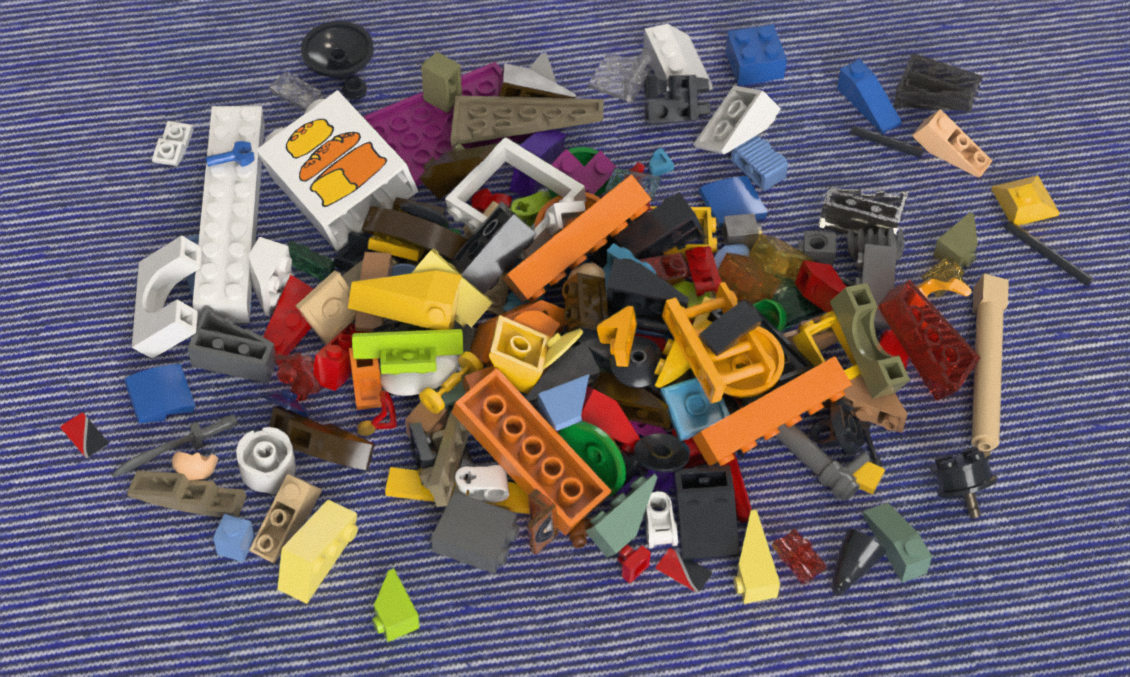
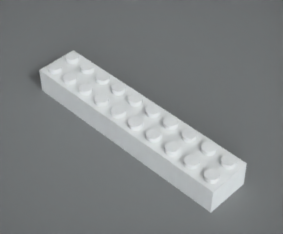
M212 106L207 156L232 151L235 142L246 141L251 143L252 151L250 152H254L255 160L244 167H241L236 161L209 167L206 163L198 244L201 247L200 269L196 270L193 295V309L197 311V323H199L206 306L213 309V313L224 319L227 317L233 320V323H250L252 278L248 255L256 243L262 160L256 149L263 145L265 126L262 106Z

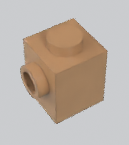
M420 402L405 419L408 437L410 438V424L421 422L424 433H429L430 440L432 441L434 432L446 428L448 422L447 409L444 408L439 414H434Z

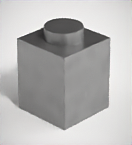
M755 213L724 216L722 233L725 246L741 243L746 245L749 250H753L754 245L758 244V239H762V226L756 222Z

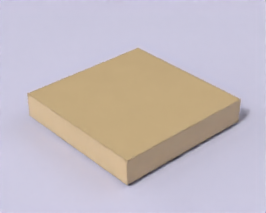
M333 271L296 305L317 336L326 345L356 319V310L348 309L351 289L337 271Z

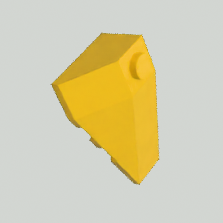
M431 270L353 281L348 309L421 327L450 330L454 327L462 275Z

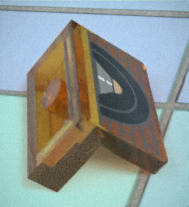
M537 488L528 495L531 519L528 523L530 551L534 555L559 535L557 507Z

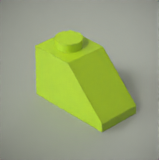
M393 568L388 571L375 601V617L372 618L377 633H383L387 642L419 629L418 613Z

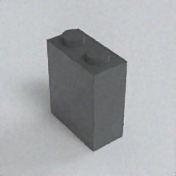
M454 492L431 537L432 552L496 574L499 565L506 563L509 555V549L507 548L510 542H515L518 537L520 526L517 525V513Z

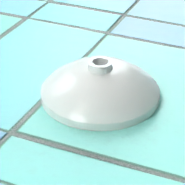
M457 355L436 356L437 372L392 375L381 374L380 370L381 386L387 392L396 395H416L421 393L426 387L435 389L457 371L459 366Z

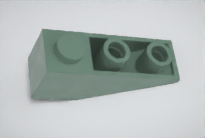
M655 474L646 479L643 475L630 485L632 491L626 496L624 493L618 495L610 502L612 508L605 513L602 510L590 520L592 525L586 530V533L606 557L616 554L637 535L657 479Z

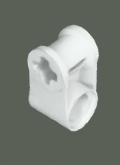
M500 465L484 467L466 466L456 472V486L454 488L456 493L467 496L466 492L469 490L468 497L482 502H501L509 496L507 472ZM466 474H468V480H465Z
M653 492L645 510L648 548H653L654 545L660 544L677 546V527L673 517L670 497L663 492ZM660 507L663 511H655L652 508Z

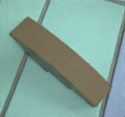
M137 471L127 492L129 497L151 504L213 517H223L224 514L238 518L247 497L243 489L218 488L214 481L189 480L182 473Z

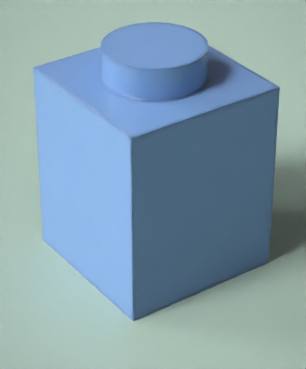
M224 514L213 539L217 555L244 562L255 537L251 521Z

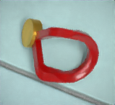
M386 390L379 393L382 412L372 421L359 423L357 425L358 434L368 436L373 434L375 429L396 428L395 408ZM388 406L391 422L379 423L387 415Z

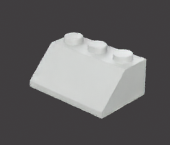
M669 24L645 29L644 51L657 78L668 80L669 75H696V77L709 79L689 35ZM709 79V90H713V85ZM668 92L664 93L666 99L669 100V99H670L669 93H668Z

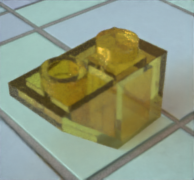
M760 234L748 254L763 272L796 280L803 260L813 262L810 256L779 238Z

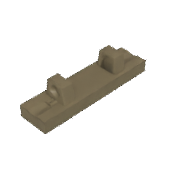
M452 411L450 412L446 428L434 432L432 441L438 451L433 467L422 469L420 476L424 487L429 489L434 496L437 507L448 506L455 483V475L459 469L469 431L452 414Z

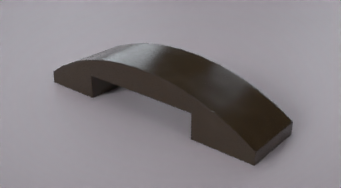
M370 206L361 228L363 232L384 239L390 237L428 251L435 248L439 252L438 255L448 261L454 257L468 240L447 228L422 218Z

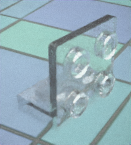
M644 48L639 56H635L634 60L608 52L589 81V88L632 103L644 84V76H649L652 71L653 50Z

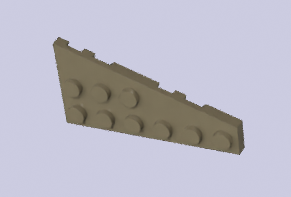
M455 96L451 146L458 142L465 144L603 121L604 99Z

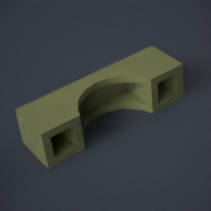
M867 283L845 287L830 303L871 398L894 394L908 383L910 379L900 356H892L885 352L877 340L874 317L878 306Z

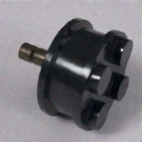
M971 447L962 450L961 455L951 457L948 454L935 458V464L930 467L932 474H936L939 488L936 490L939 497L964 495L967 508H969L970 518L980 517L981 513L975 492L988 488L998 481L997 475L992 474L989 460L992 458L989 451H979L978 447Z

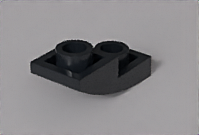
M742 301L703 330L699 338L716 356H719L737 345L742 336L759 327L762 318L745 301Z

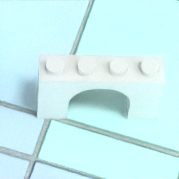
M183 236L178 237L139 262L132 348L152 359L196 333L197 311L179 300H175L164 307L165 300L172 288L180 280L200 269L201 247Z

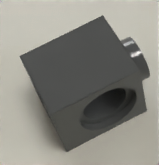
M805 231L803 241H798L797 256H802V261L830 264L833 267L836 255V233Z

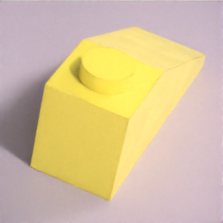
M752 510L750 513L737 576L733 579L735 591L737 594L741 593L744 604L776 598L780 587V581L757 510Z

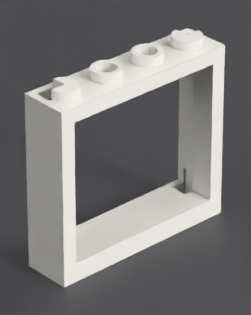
M505 137L485 160L445 198L448 208L447 212L454 217V220H460L472 232H475L488 217L465 202L505 161L562 196L563 199L574 198L575 201L584 200L585 203L586 193L584 185ZM545 218L534 229L537 234L532 245L528 249L522 250L517 256L520 260L524 261L554 236L550 234L549 228L546 227ZM570 218L562 219L563 226Z

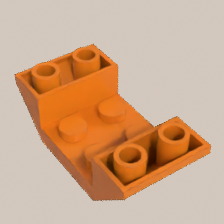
M543 300L525 302L500 314L505 318H509L519 312L539 311L560 323L556 332H561L566 326L564 319L565 309ZM499 315L479 324L470 349V353L474 354L483 366L493 365L489 352Z

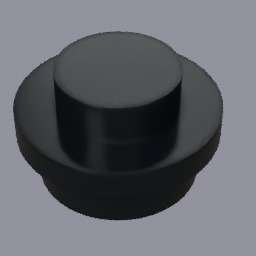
M351 77L343 85V94L348 99L358 100L367 93V86L361 78Z

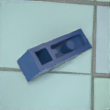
M860 59L840 68L837 89L881 134L901 125L902 121L877 77Z

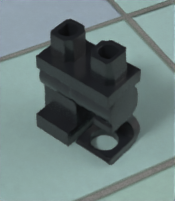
M669 75L668 80H661L656 76H644L645 99L656 98L661 93L666 92L670 95V100L644 101L645 124L698 120V117L710 115V103L697 102V92H709L708 78L696 77V75Z

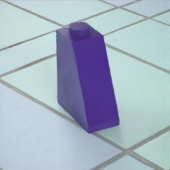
M554 129L539 131L519 146L551 165L563 152L566 134ZM514 167L509 190L525 197L536 194L542 184Z

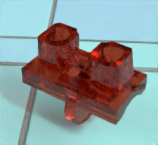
M295 353L290 356L277 354L275 362L279 370L276 375L280 382L290 384L291 390L288 395L292 401H305L309 394L319 393L321 386L311 371L314 367V360L311 356H302L301 353Z
M796 529L791 530L783 538L772 542V548L778 553L781 560L795 573L802 584L811 581L827 568L824 561L811 548L812 543L808 539H804Z

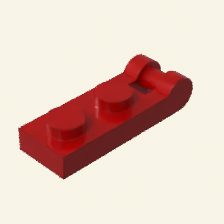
M700 246L691 250H685L686 261L696 297L703 296L705 292L710 291L717 293L722 281L711 246Z

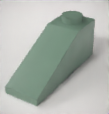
M888 502L863 511L862 514L879 544L886 550L885 555L901 583L927 574L932 555L919 533Z

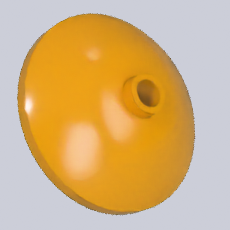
M759 326L753 331L767 355L771 356L775 363V371L770 384L765 385L760 375L756 374L727 384L724 390L725 394L735 397L757 396L770 390L780 379L784 368L783 349L778 340L766 329ZM704 345L705 350H709L711 352V350L706 345ZM746 352L713 362L717 371L722 374L753 364Z

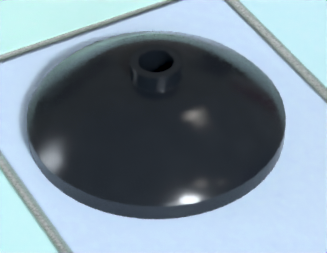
M332 21L318 25L307 33L301 44V55L305 65L319 75L333 78L346 77L361 71L370 63L374 54V44L371 35L363 27L347 21Z

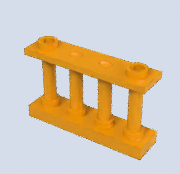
M725 282L720 283L715 299L688 308L681 307L677 298L666 300L662 314L665 323L711 404L721 401L727 384L759 374L764 384L768 385L775 371L773 358L767 355L753 330L742 336L737 345L716 356L712 351L705 350L699 338L700 333L707 327L699 330L692 327L689 321L690 318L718 309L726 313L737 305L735 293L729 290ZM743 352L747 353L753 363L724 374L718 372L713 362Z

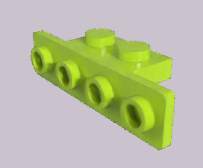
M461 329L354 333L352 335L353 358H381V374L397 375L400 373L417 372L423 374L437 372L436 356L463 354V332Z

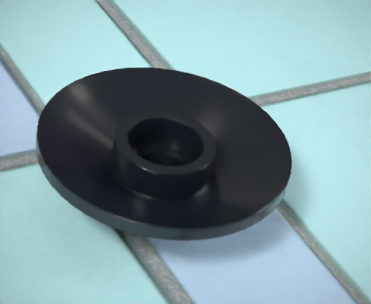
M405 203L399 208V212L422 218L444 228L449 226V221L444 215L429 207Z
M634 336L628 367L617 366L615 355H610V368L614 377L622 384L632 388H644L657 381L659 375L654 372L660 358L664 359V356L655 342L646 337ZM640 355L643 360L640 362L635 361L633 356Z
M651 434L641 438L636 443L634 456L642 466L650 470L670 472L678 470L688 463L690 449L683 440L679 441L678 437L669 434Z

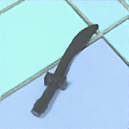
M234 414L225 416L220 421L203 428L200 427L198 422L190 425L191 433L189 435L133 457L122 464L112 474V477L120 476L166 451L190 442L195 450L203 447V439L221 431L230 430L239 423Z

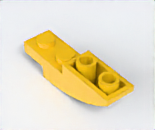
M704 297L702 303L710 301L712 299ZM710 312L690 318L693 321L692 327L699 330L712 324L713 322L707 320ZM668 339L663 354L667 355L666 360L660 358L654 372L659 375L655 384L659 388L673 382L691 368L675 339Z

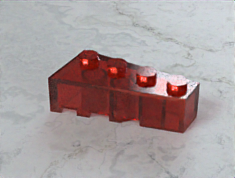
M909 279L889 290L878 305V308L933 397L938 401L959 390L981 357Z

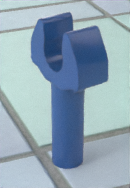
M237 141L234 143L232 151L205 158L208 167L236 161L241 167L251 164L255 157L254 152H250L252 151L250 142Z

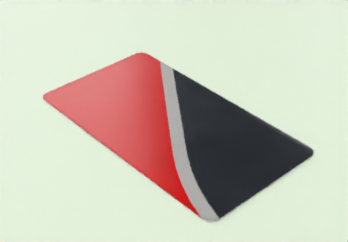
M80 413L60 426L62 431L86 458L109 445L106 438L84 413Z
M671 548L668 549L655 567L658 571L696 593L701 591L713 574L692 560H683L682 554Z

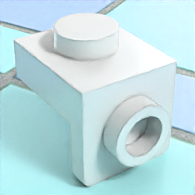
M574 198L561 199L559 203H554L546 210L545 224L549 228L551 235H556L563 230L562 219L576 218L586 211L584 200L575 201Z

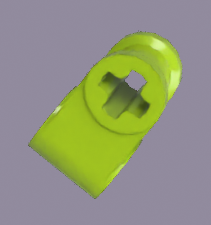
M539 191L536 194L513 201L511 210L524 222L526 220L529 226L535 224L536 217L541 208L551 200L548 191Z

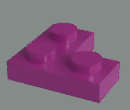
M567 149L551 163V166L584 185L585 192L594 194L618 169L601 150L585 166Z

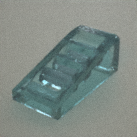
M614 168L605 189L607 192L614 189L632 174L639 184L643 183L641 187L646 190L648 184H651L647 194L653 200L661 182L659 176Z

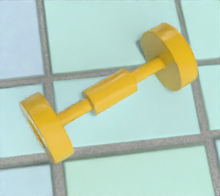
M465 351L458 357V363L462 369L458 373L454 372L441 384L442 388L438 392L426 387L419 393L422 404L429 411L439 414L445 408V403L441 396L445 392L449 393L462 381L461 377L465 373L471 374L484 369L482 363L474 354Z

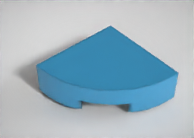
M662 147L653 153L649 162V174L652 179L674 170V163Z

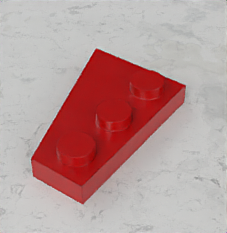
M291 274L263 335V338L274 343L276 358L280 363L285 360L311 329V326L297 309L296 305L314 289Z

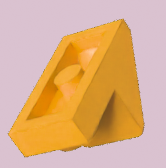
M633 306L625 307L597 326L599 340L603 344H610L611 355H615L617 366L628 367L637 326Z

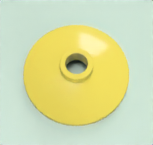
M574 330L563 336L557 332L546 342L549 349L546 352L543 369L552 364L582 335L583 330Z

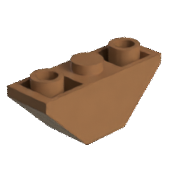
M862 376L851 379L852 385L844 389L846 395L836 401L848 400L854 407V410L850 411L852 416L859 418L861 421H869L883 426L887 430L902 433L908 414L897 395L894 393L872 399ZM827 399L825 406L831 408L833 403H831L830 399Z

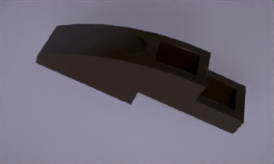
M281 405L273 407L269 427L284 432L290 439L293 449L336 464L362 470L369 469L375 446L374 443L331 423L322 425Z

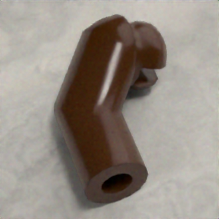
M583 519L570 531L569 541L572 542L574 548H583L587 543L586 537L588 534L586 530L592 525L591 519Z

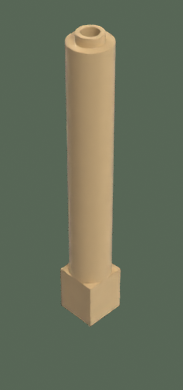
M985 273L973 290V313L976 314L971 443L981 451H991L999 445L1003 312L1008 306L1009 280Z

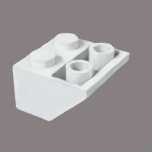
M259 237L248 255L253 289L264 314L270 317L278 304L290 274L294 276L291 269L292 259L289 255L288 246Z

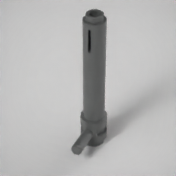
M764 395L740 397L739 399L742 401V406L745 407ZM786 424L778 427L780 433L775 435V437L819 477V482L825 487L829 486L832 489L831 493L836 498H842L844 501H847L855 494L860 485L856 482L857 478L853 474L870 460L866 452L860 453L844 467L838 460H832L795 424L789 428Z

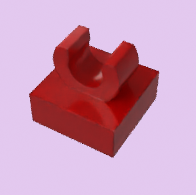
M626 544L618 551L621 555L617 560L622 564V578L629 584L650 566L651 552L643 545L634 551Z

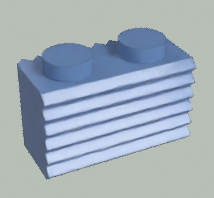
M758 135L732 149L731 161L763 191L786 178L788 168L786 158L782 154L775 152L774 149H771L769 142L761 139Z

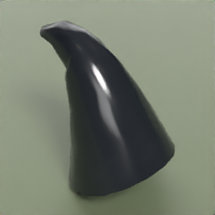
M847 529L839 550L833 575V594L835 596L843 595L855 582L865 575L886 554L884 547L857 530Z

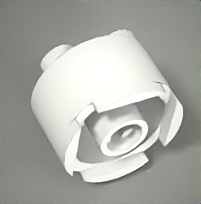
M266 427L262 428L263 431L255 433L251 431L240 440L237 446V461L241 479L249 488L255 491L277 494L286 475L294 476L296 471L295 457L290 439L284 432L276 428Z

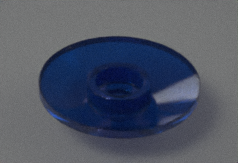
M283 388L281 393L261 392L259 394L262 398L310 418L309 412L297 401L298 395Z

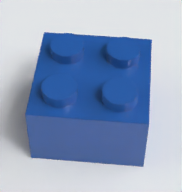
M774 24L727 31L725 52L737 86L784 79L787 58Z

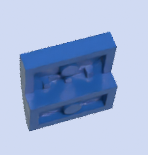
M748 176L718 180L706 184L698 190L705 205L711 207V216L716 218L718 228H723L724 216L755 213L756 220H764L768 214Z
M181 364L147 369L130 375L124 380L138 423L165 421L167 414L194 411L195 403Z

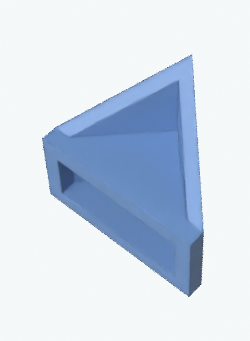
M589 374L538 393L537 412L556 431L582 421L581 413Z

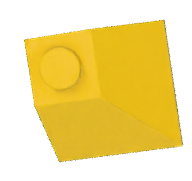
M1038 175L992 187V192L1009 222L1012 221L1017 226L1059 216L1060 212Z
M499 315L489 357L495 369L497 368L518 391L528 394L542 375L548 348L546 342L550 337Z

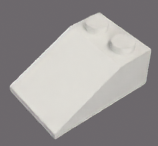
M733 86L693 145L699 149L726 154L766 130L774 122L780 108L761 90Z

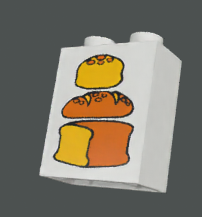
M338 90L326 99H319L311 103L303 116L285 129L280 128L270 133L265 139L264 144L256 149L272 179L336 252L348 244V234L351 231L363 233L361 228L370 206L393 210V203L396 197L409 199L418 192L406 163Z

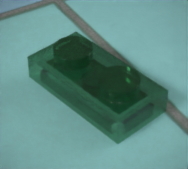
M293 241L286 245L289 248L292 266L322 281L335 271L334 261L329 257L319 255L311 251L307 246L299 245Z

